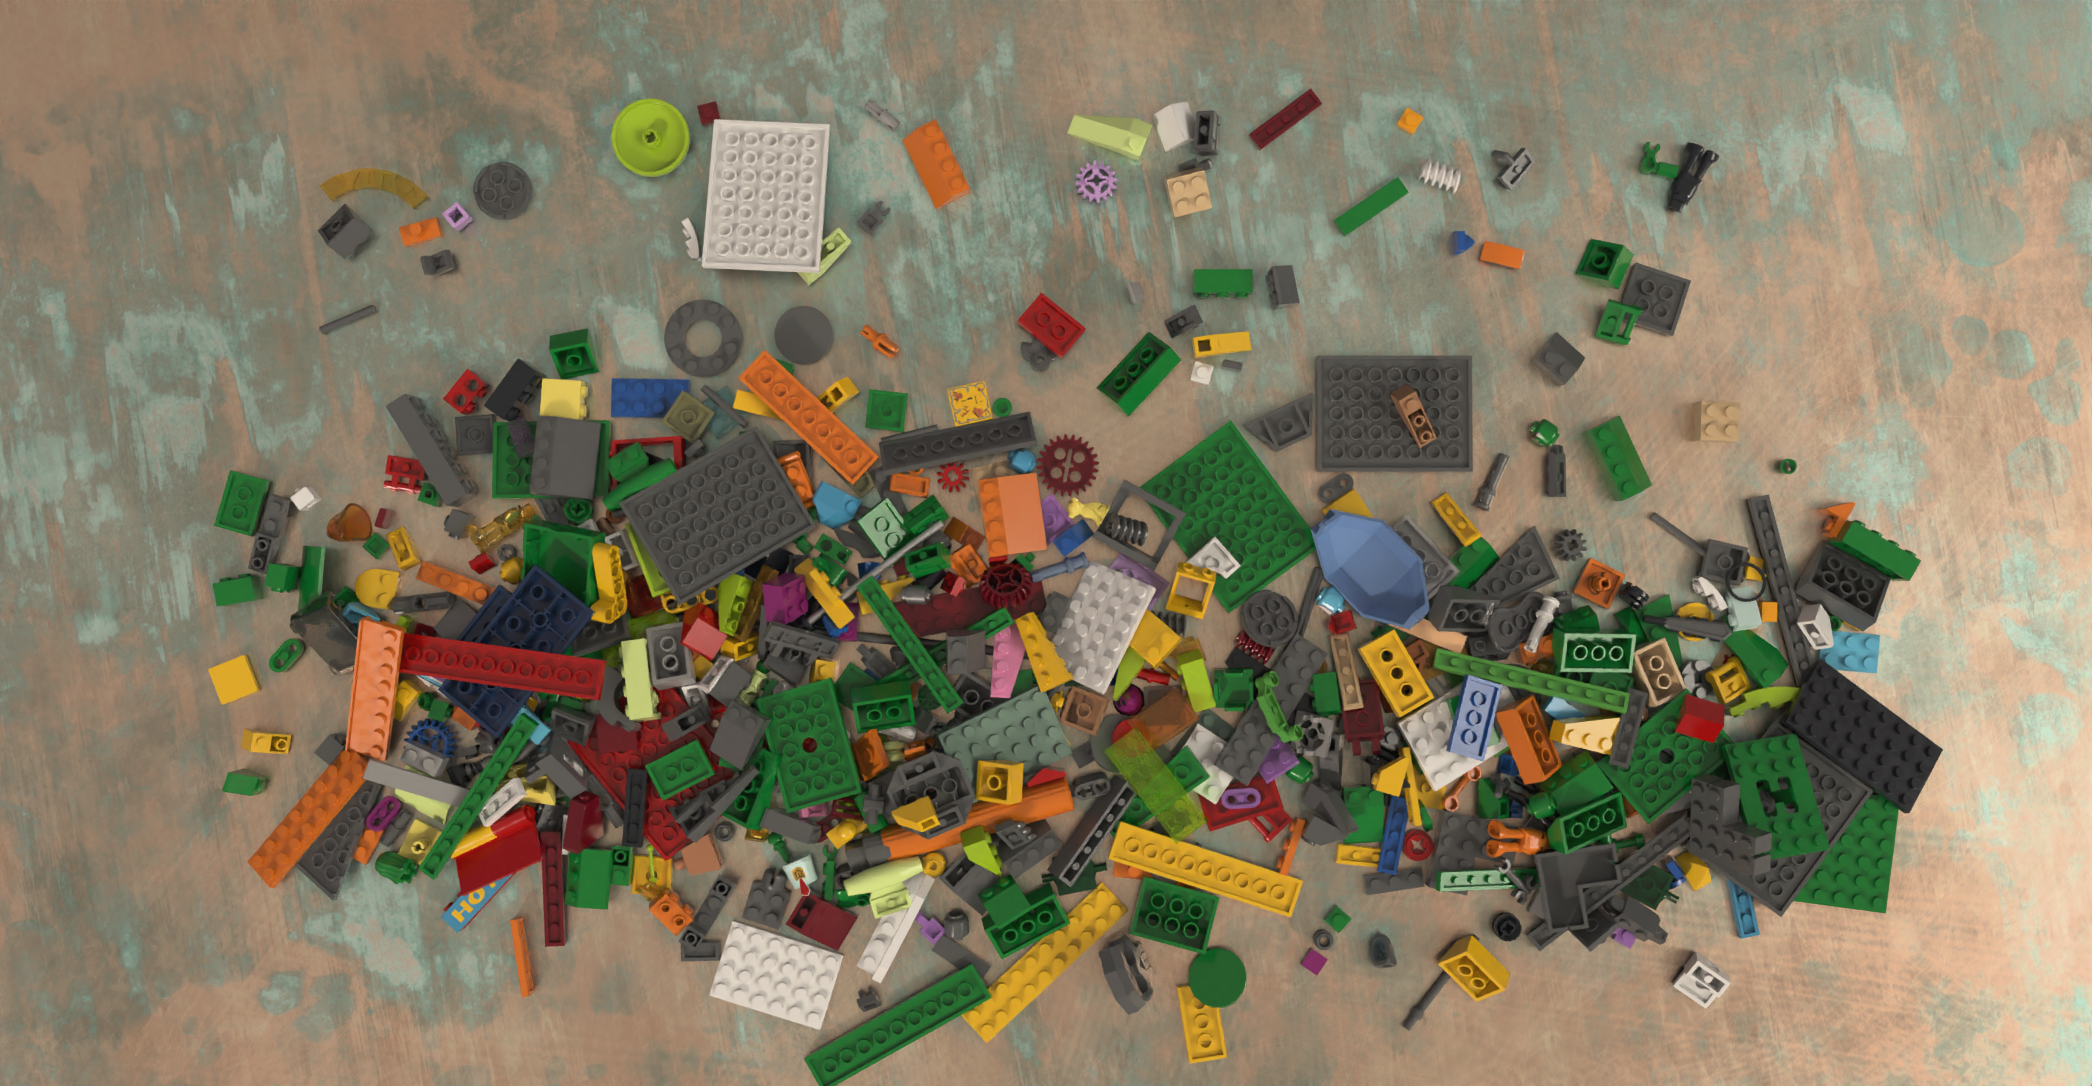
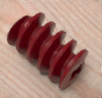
M1243 627L1233 640V642H1237L1236 648L1243 645V653L1249 649L1250 657L1256 654V661L1263 658L1262 665L1268 662L1276 647L1273 649V647H1266L1256 643L1247 635Z

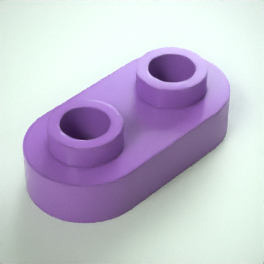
M1254 788L1230 789L1223 793L1221 801L1228 809L1254 808L1259 805L1261 796ZM1252 794L1255 796L1253 802L1248 801V795ZM1230 796L1235 797L1234 803L1228 802Z

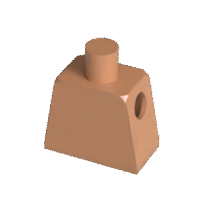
M711 832L702 836L697 843L692 842L682 848L681 853L683 857L674 860L677 871L687 868L690 875L716 871L724 867Z

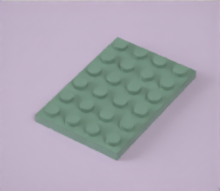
M1038 684L936 734L944 753L960 759L975 793L973 803L979 801L976 800L978 760H1008L1024 763L1023 778L1039 771L1043 766L1046 767L1072 754L1046 692L1040 691Z

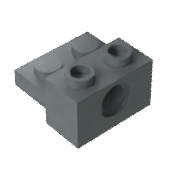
M1488 631L1463 632L1467 636L1465 649L1469 656L1499 661L1506 660L1510 653L1502 652L1495 647Z

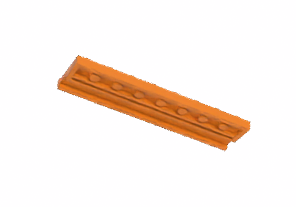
M369 616L363 617L359 621L345 751H356L359 754L384 762L389 758L404 627L385 621H374Z

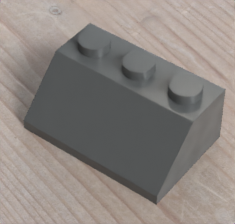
M1046 819L1025 825L1030 827V832L1036 833L1037 836L1024 845L1011 849L1004 841H998L997 852L1014 879L1063 845L1061 839Z

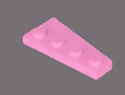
M1016 623L995 634L991 697H1011L1026 651Z

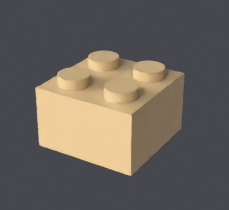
M1202 167L1163 176L1171 214L1174 217L1212 208L1205 171Z
M1700 401L1694 403V442L1733 443L1739 441L1740 402Z

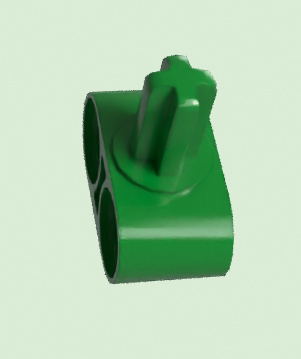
M820 553L817 558L814 557L812 559L814 561L812 565L820 572L824 571L830 579L828 582L836 588L848 573V571L823 553Z

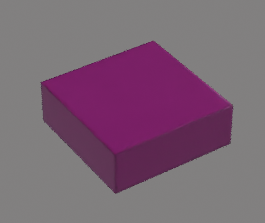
M1310 948L1300 964L1315 975H1318L1328 959Z

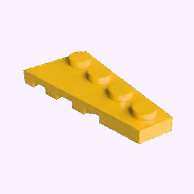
M1031 612L1016 619L1015 621L1040 691L1046 692L1074 679L1073 675L1066 670L1064 660L1059 658L1054 649L1056 647L1047 639L1046 631L1035 613Z

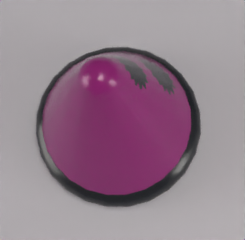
M1130 684L1118 701L1113 700L1114 708L1121 715H1137L1144 707L1143 691L1138 686Z

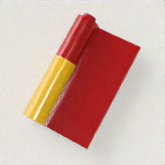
M524 804L505 813L491 826L484 827L482 824L466 833L450 857L456 860L462 896H466L543 860L535 822V811L531 806Z

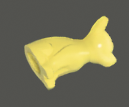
M1072 497V501L1068 502V517L1074 518L1080 514L1084 518L1094 520L1096 526L1099 527L1110 506L1098 502L1082 504L1077 498Z

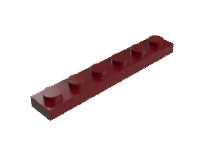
M545 830L540 832L543 857L542 885L545 947L565 946L561 830Z

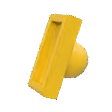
M854 812V813H853V814H855V815H860V816H862L860 813H857V812ZM845 819L827 832L826 835L838 850L865 830L867 825L862 821Z

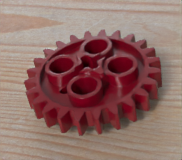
M1064 434L1063 440L1057 436V442L1050 439L1051 446L1049 447L1044 444L1046 452L1040 451L1039 453L1043 458L1037 459L1038 462L1042 463V465L1037 466V469L1042 470L1038 477H1045L1041 483L1048 482L1047 489L1054 487V494L1060 490L1061 496L1068 492L1069 497H1071L1072 491L1079 495L1080 488L1085 492L1086 488L1084 485L1092 486L1089 480H1096V477L1092 474L1099 471L1094 468L1099 462L1093 460L1098 455L1091 454L1094 447L1087 448L1088 441L1082 444V437L1076 441L1074 434L1071 436V439H1068L1067 435ZM1071 448L1070 464L1073 465V468H1069L1067 482H1063L1065 467L1062 464L1067 462L1068 451ZM1056 450H1064L1066 456L1063 459H1057L1054 455ZM1076 453H1082L1085 459L1083 462L1077 463L1074 461L1073 456ZM1059 468L1062 471V476L1060 478H1053L1051 475L1052 469ZM1074 471L1079 472L1081 475V479L1078 482H1073L1070 479V474Z

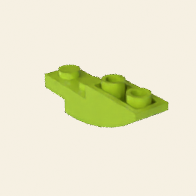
M1770 685L1765 689L1751 688L1739 695L1740 701L1725 706L1724 712L1726 715L1736 718L1744 715V711L1750 708L1755 710L1764 706L1775 710L1783 707V703L1787 701L1793 702L1801 688Z

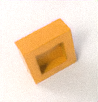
M1407 107L1396 125L1413 135L1424 117Z

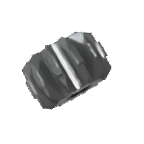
M1565 529L1564 534H1557L1560 540L1555 539L1553 541L1555 544H1558V547L1553 549L1554 551L1560 550L1557 554L1558 557L1564 556V561H1569V559L1576 561L1577 556L1579 558L1583 557L1581 551L1587 550L1586 547L1582 546V544L1587 543V540H1581L1583 533L1577 534L1576 529H1572L1571 532ZM1571 542V544H1573V548H1569V546L1567 547V543Z

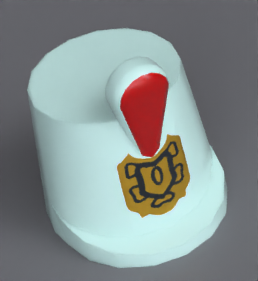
M808 854L782 866L794 889L800 888L803 896L810 894L811 890L808 884L818 880L811 855Z

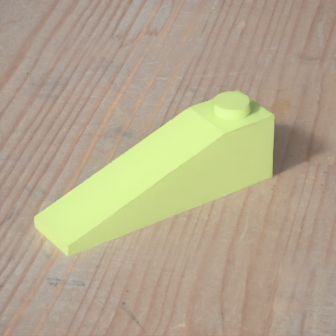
M1074 115L1067 134L1139 161L1153 125L1136 118Z

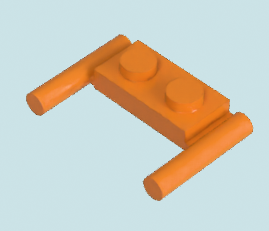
M797 450L777 458V461L780 465H784L782 467L784 473L805 508L809 509L816 506L812 498L815 491L800 458V452Z

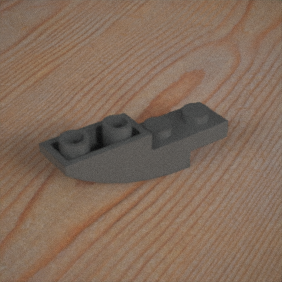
M276 494L269 495L261 530L256 533L248 569L267 574L268 565L274 562L290 518L287 515L291 502L290 499Z

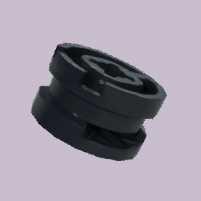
M1626 582L1624 589L1618 593V596L1624 602L1637 610H1641L1644 601L1647 602L1650 598L1646 592L1636 585L1633 586L1630 582Z
M1498 913L1492 921L1493 932L1501 940L1511 942L1520 936L1522 926L1512 913Z

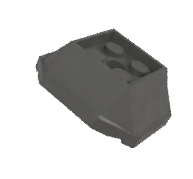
M935 750L898 765L887 788V794L894 810L900 806L915 802L919 798L926 797L925 792L929 788L936 790V795L929 798L934 805L940 825L924 832L902 826V828L928 840L964 825L975 799V793L960 759Z

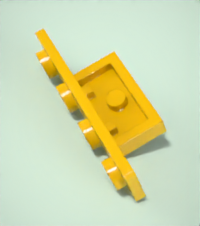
M807 558L794 571L805 576L807 588L837 627L841 629L854 619L855 616L839 597L842 595L835 586L832 587L828 581L830 579L824 571L820 572L812 565V560Z

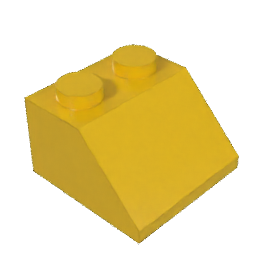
M978 760L976 800L1006 805L1021 802L1024 763L1008 760Z

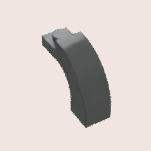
M608 665L605 669L601 700H597L599 711L611 726L618 727L622 723L620 726L626 731L631 732L633 730L638 732L642 725L637 721L629 720V717L626 716L619 705V693L625 684V678L622 677L620 671Z

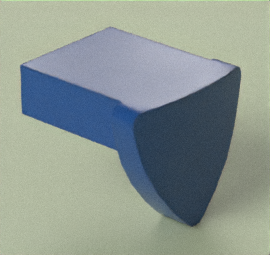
M1454 231L1452 233L1454 255L1465 252L1475 243L1471 237L1465 234V231Z
M1671 856L1664 860L1665 864L1674 875L1669 888L1671 890L1687 881V878Z

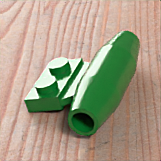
M638 441L606 460L605 464L612 477L620 482L619 485L602 498L606 508L610 512L621 508L620 502L676 472L677 467L674 462L667 458L649 466V458Z

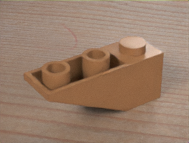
M1405 384L1390 393L1397 411L1418 446L1421 448L1435 440L1437 437L1416 391Z

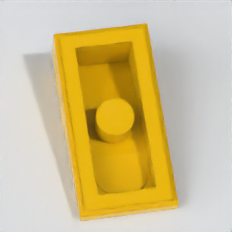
M404 526L386 534L400 569L406 571L421 563L419 555Z

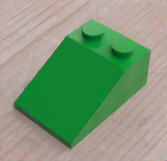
M1364 784L1341 786V799L1359 827L1358 831L1349 834L1344 839V844L1382 842L1384 823L1383 792L1370 789Z

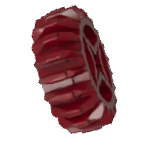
M1004 561L1000 565L996 562L995 567L989 565V570H984L980 578L979 589L986 603L990 602L992 607L997 605L998 609L1004 606L1007 610L1009 606L1015 608L1016 604L1022 605L1023 600H1027L1028 595L1031 593L1032 581L1025 567L1021 568L1020 564L1014 565L1012 561L1010 564H1006Z

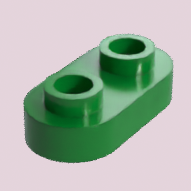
M296 638L284 641L270 657V669L278 673L287 671L303 653V643ZM293 645L297 647L295 652L292 650ZM280 659L284 661L282 666L279 664Z

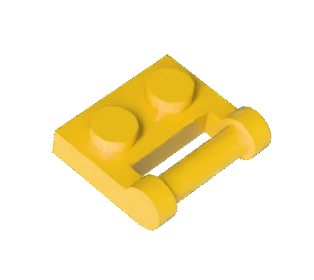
M1736 656L1729 658L1727 663L1716 670H1711L1705 674L1706 680L1713 687L1719 704H1726L1751 688L1742 664ZM1733 669L1734 673L1720 681L1719 677Z

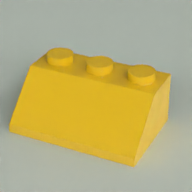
M1473 935L1457 941L1438 961V965L1476 1002L1506 990L1510 972Z

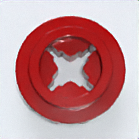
M1412 830L1405 835L1402 850L1411 860H1425L1433 850L1432 838L1422 830ZM1412 840L1416 842L1421 841L1420 845L1424 850L1422 851L1418 848L1413 850L1414 844H1412Z

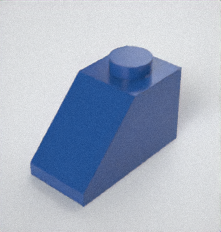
M1082 519L1056 538L1053 543L1063 557H1065L1093 536L1094 532L1085 520Z

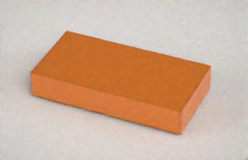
M904 473L892 474L889 492L927 498L930 478Z

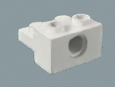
M1695 952L1684 965V970L1673 982V987L1706 1009L1716 996L1719 998L1731 982L1727 972Z

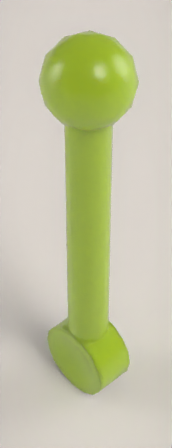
M648 844L646 849L649 851L651 873L649 883L654 885L657 883L653 863L654 847L652 844Z

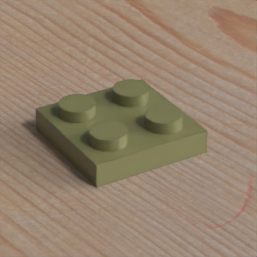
M682 390L661 422L693 444L698 440L716 412L685 390Z

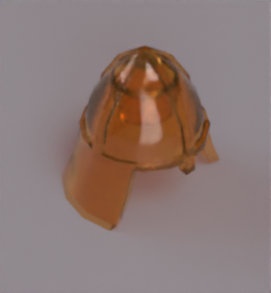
M349 503L341 512L330 519L326 532L329 538L339 542L367 541L372 534V524L368 514L361 506L356 503Z

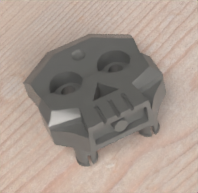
M1121 934L1110 939L1107 943L1108 948L1099 951V958H1101L1104 976L1115 1000L1129 1015L1138 1012L1152 998L1153 988L1150 976L1154 974V971L1149 966L1150 963L1146 959L1145 952H1142L1144 949L1141 943H1132L1129 937Z

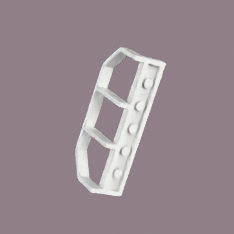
M922 871L902 882L908 889L912 904L907 909L881 918L857 964V967L871 973L873 980L879 983L883 980L935 877L928 874L925 875Z

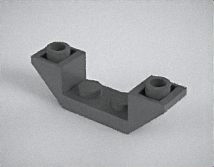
M719 874L693 921L687 926L678 942L693 951L697 950L736 886L734 882Z

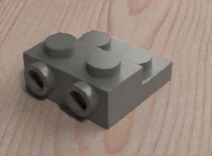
M1708 539L1699 577L1726 583V577L1731 568L1748 562V548ZM1740 566L1732 572L1730 585L1740 586V583L1743 582L1745 577L1744 566Z

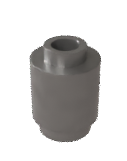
M907 585V587H902V602L926 605L927 601L931 599V590L927 589V585Z

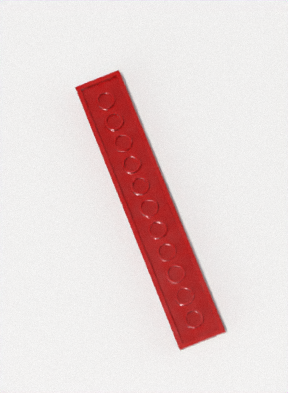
M404 633L399 672L601 700L607 661Z

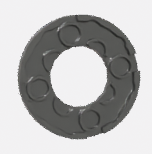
M694 300L679 307L670 317L664 334L665 348L671 361L682 371L697 377L715 376L731 367L739 356L742 347L741 327L734 314L722 304L711 300ZM702 319L714 322L719 327L722 335L721 345L718 350L707 357H698L692 354L686 348L684 340L688 326L694 321Z

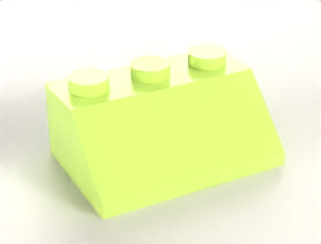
M408 764L404 768L406 770H410L416 773L433 777ZM439 776L433 777V778H436V779H439V780L446 781V780L442 779V778L439 777ZM395 788V798L443 825L446 824L455 808L453 805Z

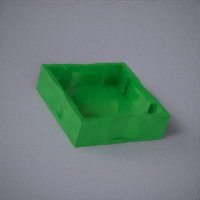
M540 519L525 522L523 532L524 562L521 571V582L534 565L541 566L586 605L591 607L599 600L592 550L597 542L605 543V533Z

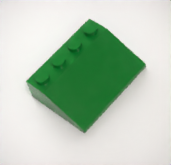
M1144 877L1128 934L1205 955L1220 897Z

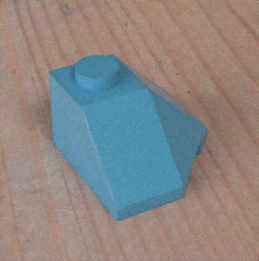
M822 480L812 497L818 512V522L833 530L853 519L862 502Z

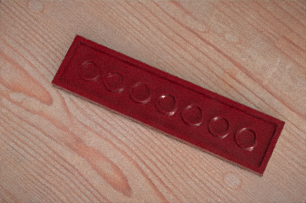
M1042 580L1032 583L1031 593L1028 595L1027 600H1023L1022 605L1016 604L1015 608L1012 606L1008 607L1007 611L1013 620L1031 612H1034L1037 616L1041 611L1045 610L1046 604ZM979 587L964 589L960 594L958 593L957 597L948 592L931 595V599L927 601L926 605L907 604V602L902 601L893 602L917 637L944 633L946 630L964 629L998 609L997 605L992 607L990 602L986 603L981 596Z

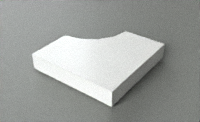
M1216 537L1211 539L1186 561V563H1191L1194 566L1216 571L1225 579L1241 566Z

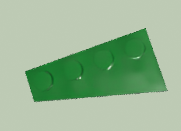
M1667 594L1643 605L1641 610L1635 609L1634 613L1647 638V643L1665 638L1676 665L1680 669L1683 661L1677 633L1670 632L1668 628L1662 625L1643 622L1644 615L1661 618L1673 615L1670 595Z

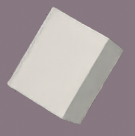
M1188 102L1170 104L1151 116L1165 152L1194 141L1196 122Z

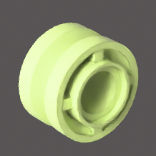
M900 740L882 743L889 762L900 761L902 758H906L905 752L902 751V748L905 747V741L900 742Z

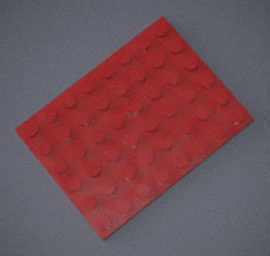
M654 686L653 690H655L659 698L656 710L661 712L662 719L638 722L642 725L638 731L639 749L599 753L596 721L586 746L570 740L567 743L625 811L628 768L646 769L645 765L699 739L716 772L715 775L662 800L648 773L644 836L662 858L667 861L692 841L686 837L681 825L674 820L669 809L672 806L678 807L682 805L687 798L693 799L699 796V792L723 779L726 781L731 779L734 770L719 766L720 756L710 751L714 735L704 724L672 742L669 741L661 725L691 708L675 688L657 690ZM625 696L619 699L622 711H625V706L628 705L627 697Z

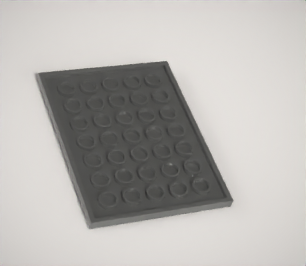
M1472 356L1316 357L1317 472L1473 471ZM1405 384L1416 391L1437 437L1421 448L1407 428L1390 396V393Z
M757 426L670 474L658 483L643 489L619 503L679 606L816 527Z
M1773 721L1761 739L1793 733L1777 721ZM1797 736L1831 850L1870 797L1873 790ZM1778 778L1780 791L1787 789L1786 780ZM1762 781L1756 782L1757 788L1765 785ZM1760 790L1759 796L1763 810L1767 813L1773 812L1775 801L1772 795L1765 790ZM1793 803L1785 805L1787 813H1795ZM1739 810V822L1743 823ZM1690 837L1683 844V847L1686 848L1688 851L1690 847ZM1830 850L1770 860V871L1756 876L1740 872L1699 856L1697 857L1782 917Z

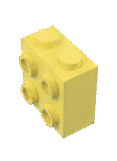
M542 378L540 415L583 420L587 412L584 398L588 395V387L585 386V382Z

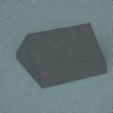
M559 704L552 710L549 727L552 730L550 733L555 731L562 738L586 746L596 718Z

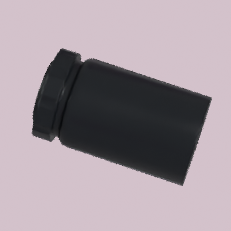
M941 569L940 571L916 578V581H913L911 584L927 585V589L932 590L948 573Z

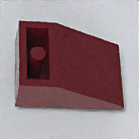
M810 888V894L802 896L786 925L802 935L838 951L858 917L831 900H824V896Z

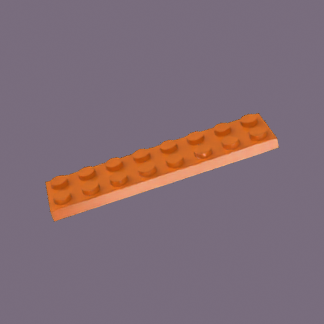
M766 350L739 376V379L852 485L879 458L867 444Z
M344 750L338 759L326 768L247 861L270 888H275L366 781L362 776L368 761L362 754L356 751Z

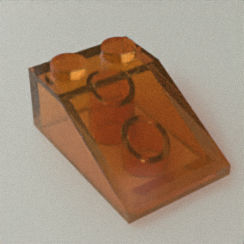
M1172 687L1128 720L1127 723L1149 753L1186 730L1200 718L1178 688Z

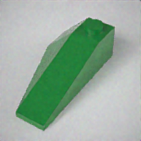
M1725 614L1718 620L1727 623L1732 634L1723 641L1732 655L1740 660L1744 671L1754 685L1758 688H1767L1782 676L1789 664L1777 648L1750 629L1733 632V628L1728 622L1729 614Z
M762 748L750 764H753L759 770V773L721 815L746 829L762 830L759 825L766 808H770L779 759L778 755Z

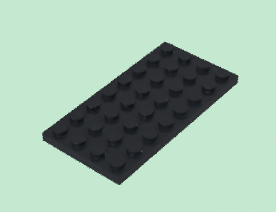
M1818 659L1814 663L1782 721L1784 725L1905 814L1910 813L1943 751L1942 748L1822 659Z

